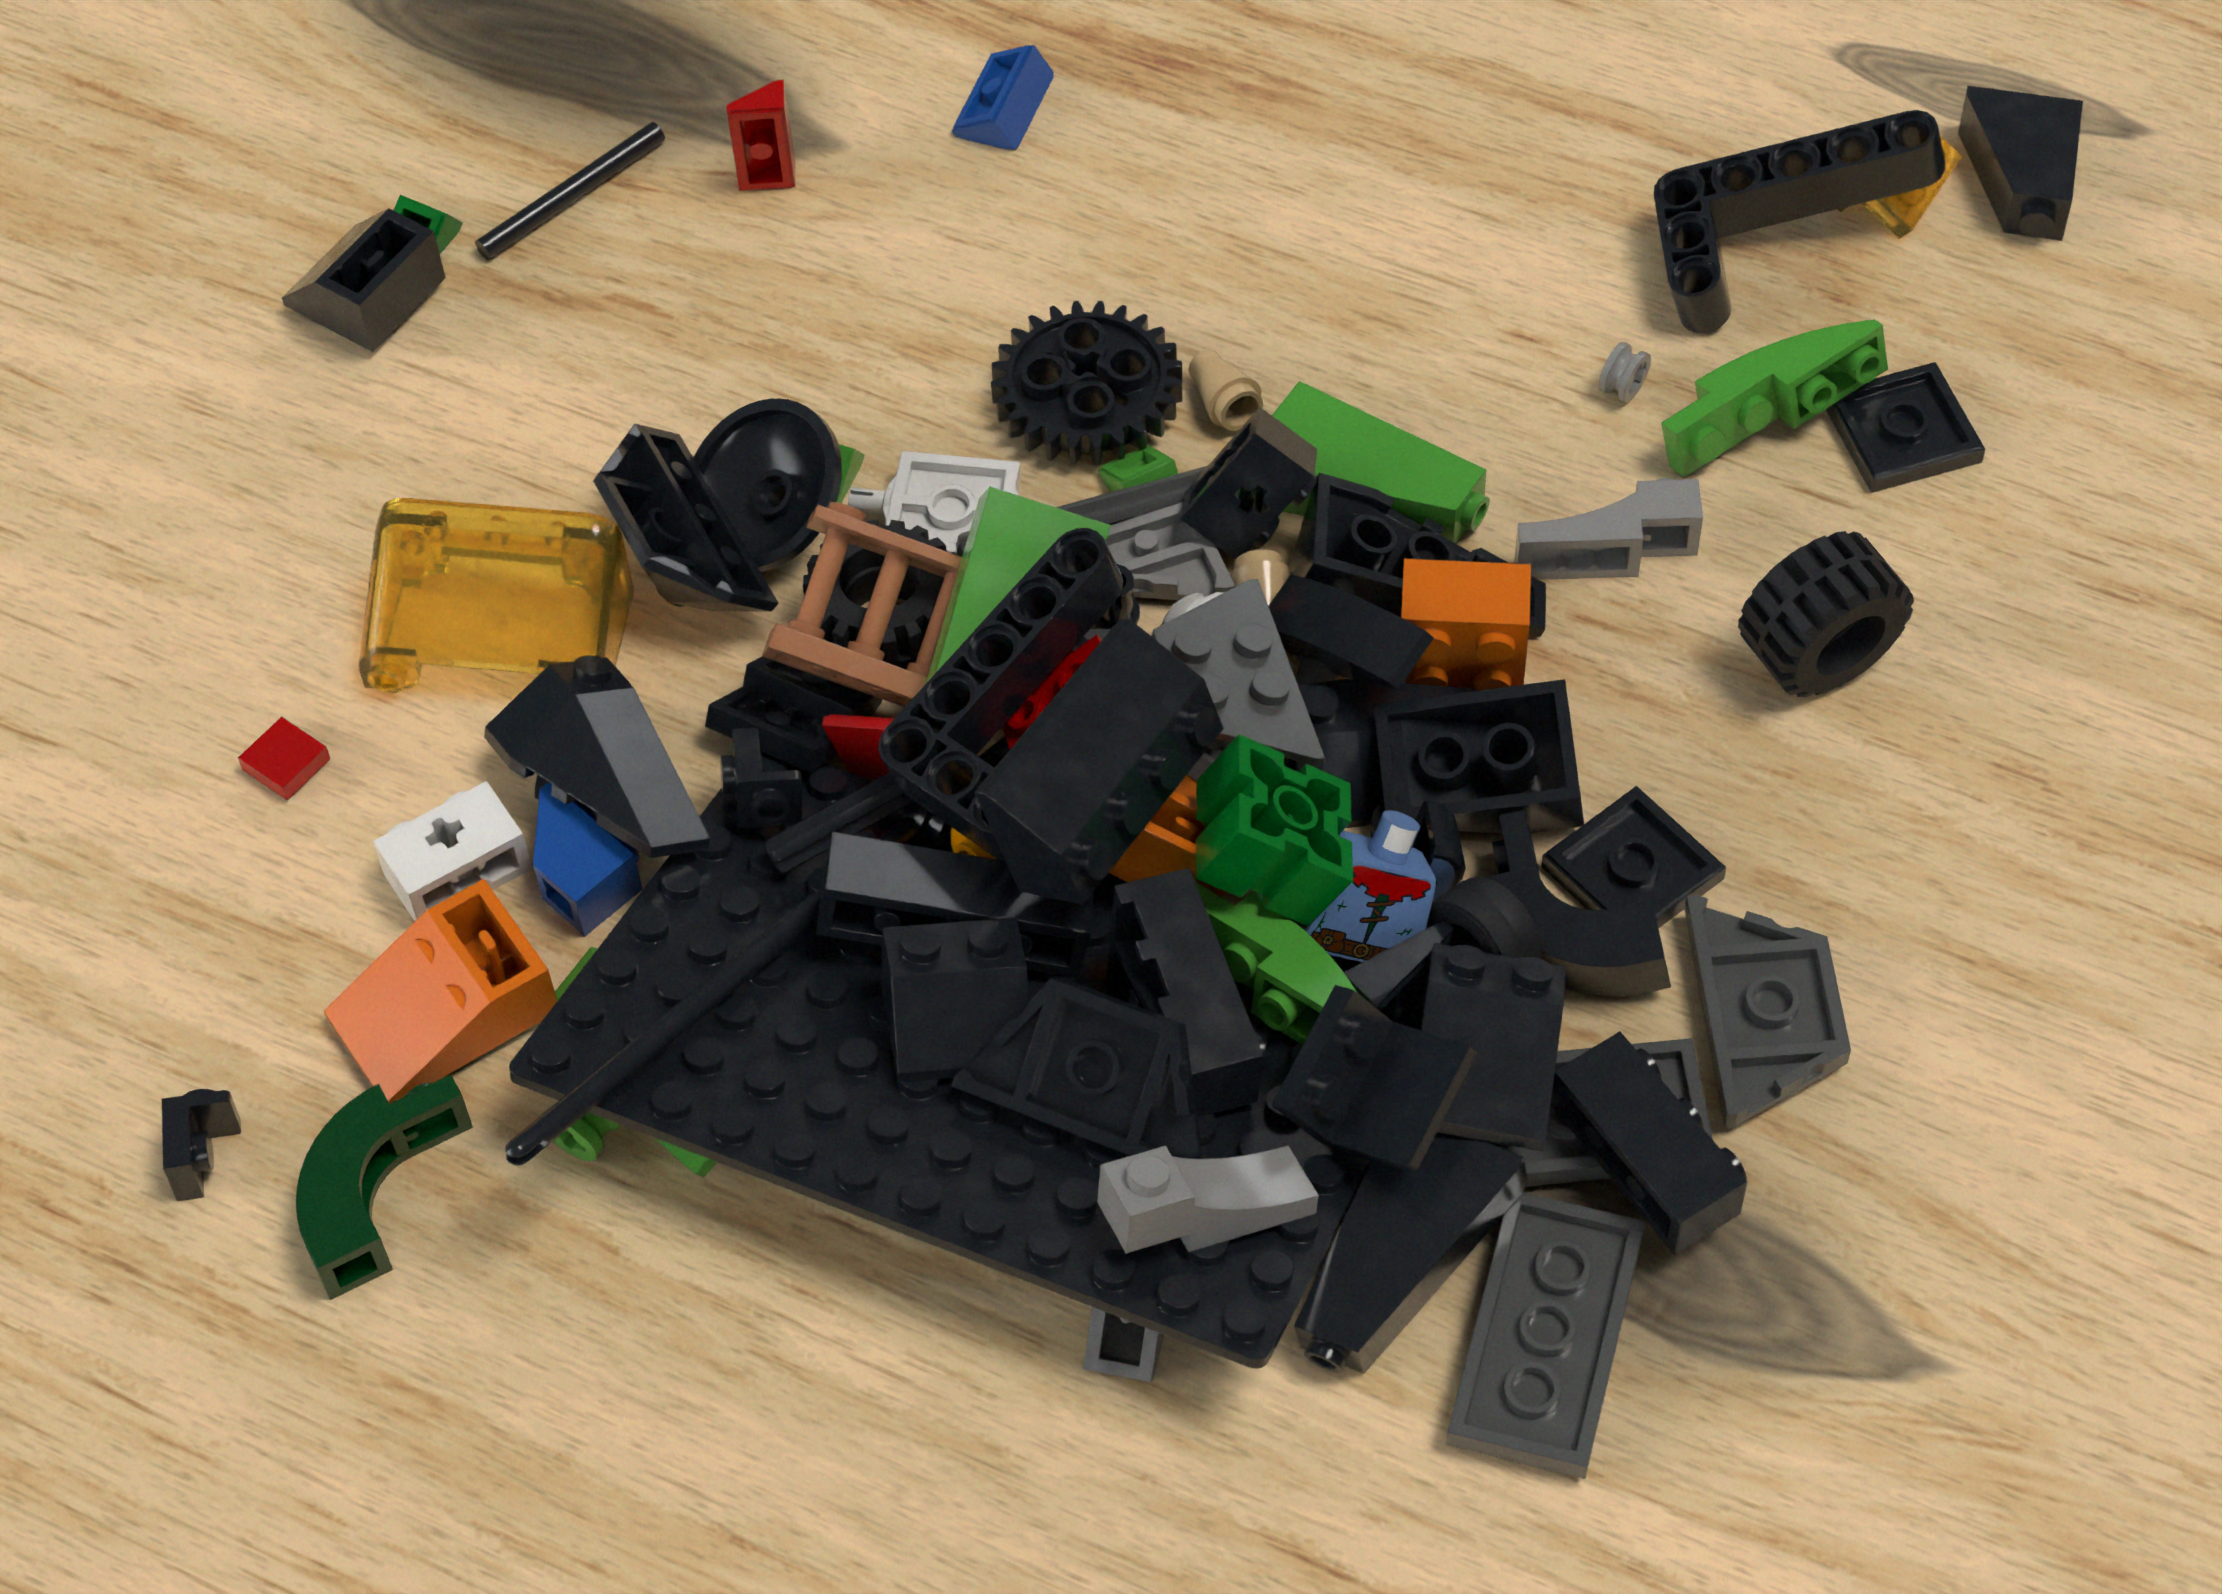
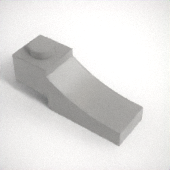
M1662 478L1650 481H1637L1636 492L1606 507L1562 519L1518 523L1514 562L1515 564H1531V576L1539 580L1639 577L1641 557L1698 555L1703 522L1699 480Z
M1163 1146L1101 1164L1097 1203L1125 1253L1179 1237L1188 1252L1316 1214L1319 1195L1289 1146L1245 1156L1220 1159L1173 1157L1167 1147Z

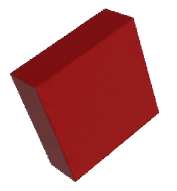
M282 716L238 757L244 772L287 801L331 759L328 749L324 744Z

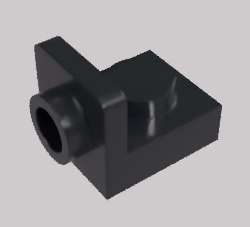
M196 1089L187 1092L183 1096L162 1099L163 1169L177 1201L204 1198L203 1172L214 1169V1152L211 1138L241 1133V1119L230 1091Z

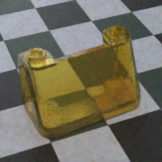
M394 498L385 502L381 507L375 528L359 657V672L364 687L375 688L386 693H397L412 688L419 682L422 664L539 675L549 664L572 662L581 656L591 655L602 658L607 657L616 667L634 594L624 540L619 527L601 515L586 512L415 498Z

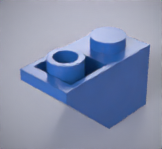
M548 782L540 788L533 866L543 900L585 937L643 890L636 864L640 857L635 848L597 825V818L591 808L576 799L571 803L564 804L551 795L552 784Z

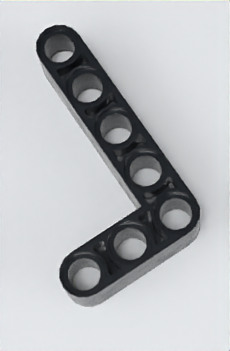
M1920 110L1905 111L1674 169L1665 173L1655 184L1653 195L1668 282L1682 325L1692 332L1707 333L1720 328L1731 315V301L1719 238L1922 189L1937 182L1945 172L1946 162L1935 118L1929 113Z
M1076 528L1068 531L1053 543L885 728L879 739L878 750L881 759L901 790L909 798L1004 863H1006L1005 858L975 794L976 789L992 772L994 767L978 757L977 754L1110 608L1122 592L1124 581L1105 539L1097 531L1089 528ZM967 787L964 791L957 793L962 788Z

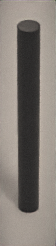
M655 122L649 123L477 239L475 245L480 254L487 260L491 259L665 141L662 129Z

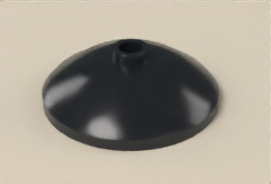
M789 399L759 400L734 411L712 429L693 457L760 572H765L787 563L803 552L814 541L820 532L806 528L810 515L817 505L828 508L830 502H836L840 491L842 458L837 438L828 423L820 415L807 406Z

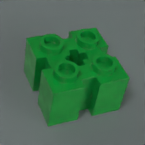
M1241 734L1228 745L1196 780V819L1200 820L1205 828L1196 838V879L1240 898L1249 889L1256 891L1264 908L1306 926H1309L1353 882L1352 841L1338 836L1351 823V788L1349 782L1308 764H1305L1299 772L1284 766V753Z

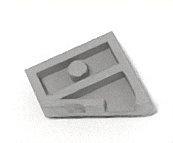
M1183 502L1111 524L1106 544L1116 564L1125 566L1134 576L1133 597L1180 600L1193 593H1202L1206 597L1216 592H1226L1235 587L1215 544L1180 519Z

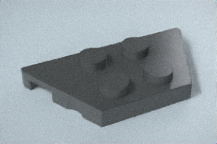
M1258 579L1248 580L1153 629L1151 636L1204 678L1224 728L1209 746V749H1226L1241 734L1284 753L1286 758L1302 762L1300 770L1305 764L1322 770L1325 756Z
M1688 895L1684 909L1724 1127L1731 1128L1740 1125L1848 1064L1851 1047L1827 936L1799 927H1782L1771 918L1749 911L1746 912L1744 919L1707 908L1708 898L1699 895Z

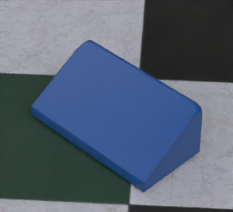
M1035 45L1022 46L990 55L953 126L952 133L955 137L1002 149L1014 150L1019 147L1054 77L1053 70Z

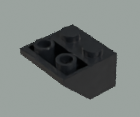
M388 208L356 224L282 297L283 304L291 310L373 352L446 278L434 231Z

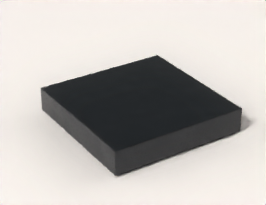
M1936 362L1877 377L1826 409L1871 493L1983 462L1985 447Z
M1635 786L1544 853L1541 867L1587 910H1607L1652 900L1658 929L1685 909L1686 897L1688 895L1703 896L1724 880L1726 866L1638 786Z

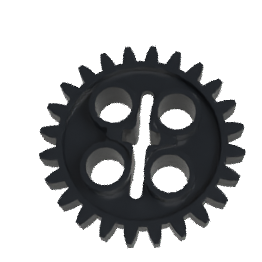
M1099 300L1092 312H1084L1080 302L1074 301L1071 314L1063 315L1056 306H1050V320L1046 322L1034 315H1030L1028 317L1029 332L1013 328L1011 330L1012 345L1000 344L998 346L999 361L992 362L991 365L993 380L991 381L992 402L996 404L998 421L1008 423L1009 437L1015 438L1024 435L1025 450L1029 452L1042 444L1046 445V459L1049 461L1057 457L1061 450L1069 452L1070 465H1076L1082 453H1090L1095 465H1101L1103 452L1109 450L1119 460L1125 458V445L1129 443L1140 450L1146 449V433L1162 437L1164 435V420L1175 421L1177 417L1176 403L1182 402L1183 399L1182 361L1177 360V346L1175 342L1165 343V329L1161 326L1148 331V316L1146 314H1142L1132 321L1127 320V306L1121 305L1112 315L1105 314L1104 303Z

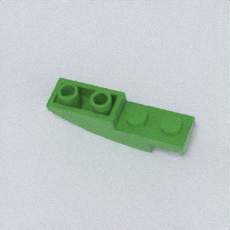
M1873 319L1812 330L1751 351L1697 379L1695 386L1698 400L1661 423L1669 467L1685 478L1752 434L1762 430L1776 419L1780 418L1795 429L1864 384L1871 382L1888 370L1883 325Z
M1195 882L1234 981L1243 983L1253 990L1251 1013L1260 1018L1270 1028L1283 1032L1303 1045L1334 986L1338 985L1355 990L1350 980L1332 957L1304 929L1290 918L1264 908L1258 896L1253 892H1250L1237 905H1233Z

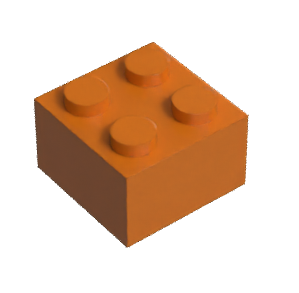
M1404 559L1401 618L1426 630L1434 639L1403 683L1473 688L1479 691L1524 685L1530 626L1531 564Z

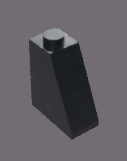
M1967 86L1958 135L2004 233L2063 240L2073 199L2083 107L2082 100Z

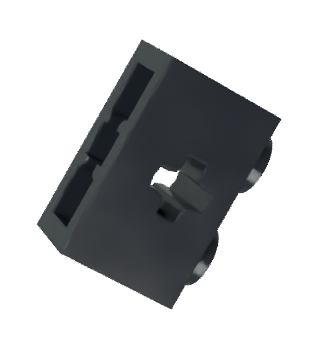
M1259 407L1185 491L1180 519L1234 559L1246 553L1252 545L1261 548L1276 531L1280 522L1278 516L1290 503L1295 506L1300 505L1315 487L1318 476L1315 475L1318 449Z

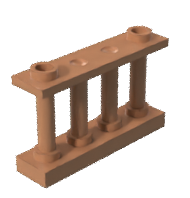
M830 502L828 508L817 505L810 515L806 528L826 535L797 619L789 620L787 626L775 624L769 633L762 656L905 707L926 684L962 557L864 522L865 513L852 506L838 502ZM850 543L883 555L885 558L856 642L849 641L847 648L823 640L825 631L820 629ZM911 565L941 576L944 580L916 662L908 663L907 669H903L884 662L885 653L880 650L908 566ZM1003 727L992 739L998 741L1005 735Z

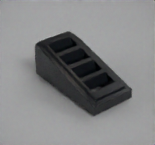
M1446 920L1439 922L1344 973L1358 994L1396 1023L1422 997L1433 943L1451 946L1454 928Z

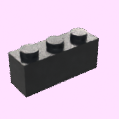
M1619 1031L1555 1070L1551 1107L1674 1255L1741 1214L1748 1183L1741 1162L1731 1150L1725 1147L1720 1149L1704 1130L1702 1119L1695 1107L1683 1097L1678 1099L1662 1081L1656 1062L1647 1051L1642 1048L1635 1049Z

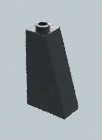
M1437 1132L1419 1168L1415 1172H1409L1372 1160L1294 1324L1300 1346L1305 1349V1357L1316 1365L1332 1372L1341 1373L1346 1366L1365 1374L1523 1193L1528 1182L1525 1158L1485 1141Z

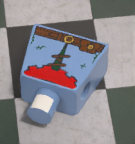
M1387 810L1383 812L1373 838L1347 831H1342L1338 835L1352 841L1353 882L1309 926L1294 921L1329 955L1364 962L1426 929L1436 888V878L1423 853L1412 847L1420 829L1418 822L1406 814Z

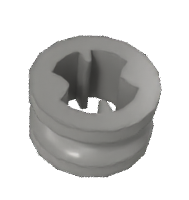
M1620 342L1605 362L1599 378V390L1605 393L1616 390L1619 400L1630 402L1639 392L1646 379L1651 365V355L1644 351H1640L1635 355L1632 353L1631 345Z

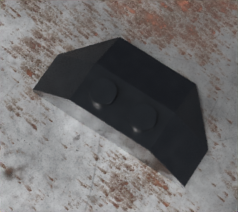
M634 424L593 482L641 567L656 586L658 593L668 603L678 607L689 606L709 611L772 612L779 604L680 434Z

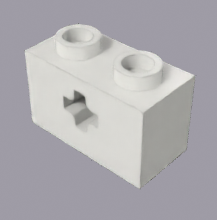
M487 781L468 791H461L452 795L444 804L411 821H404L395 825L387 834L373 841L384 876L414 921L429 908L482 879H485L491 889L494 890L533 869L523 833Z

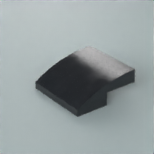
M762 656L746 665L744 682L741 688L709 704L705 727L729 738H732V729L758 728L761 752L811 773L837 754L836 749L822 727L824 716L833 714L871 717L882 703V699Z

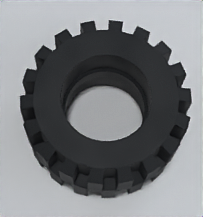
M878 520L865 521L947 552L946 545L938 537L929 540L928 530L918 525L909 530L905 529L904 521L891 520L889 525H878ZM849 543L820 629L825 631L823 640L847 648L849 641L856 642L867 608L861 606L871 599L885 556ZM812 555L807 563L808 574L803 576L804 596L818 555ZM911 565L908 566L898 598L906 601L894 607L880 650L885 653L884 662L903 669H907L908 663L916 662L944 580L943 577Z
M1846 531L1835 532L1828 537L1822 536L1803 547L1801 546L1774 566L1752 590V595L1745 601L1741 610L1743 614L1738 620V628L1741 631V637L1786 693L1790 695L1796 694L1798 697H1808L1813 694H1823L1836 687H1840L1876 663L1891 648L1906 628L1905 624L1911 618L1913 612L1911 606L1914 603V598L1910 589L1866 537L1864 538L1861 533L1854 531L1849 534Z

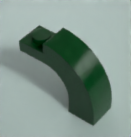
M452 1075L446 1076L434 1083L420 1084L408 1091L403 1098L390 1104L380 1085L377 1084L362 1092L341 1108L322 1128L313 1141L303 1162L298 1179L296 1212L301 1236L330 1300L393 1270L382 1240L372 1222L373 1202L384 1179L398 1165L409 1158L473 1128L463 1096Z

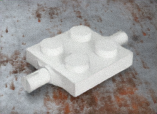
M902 451L897 474L889 483L886 491L851 487L848 505L863 513L884 515L885 525H889L891 520L904 521L905 529L909 530L918 525L928 530L929 540L938 537L946 545L947 552L958 556L955 543L961 533L970 531L979 498L990 486L1018 495L1021 481L1020 462Z

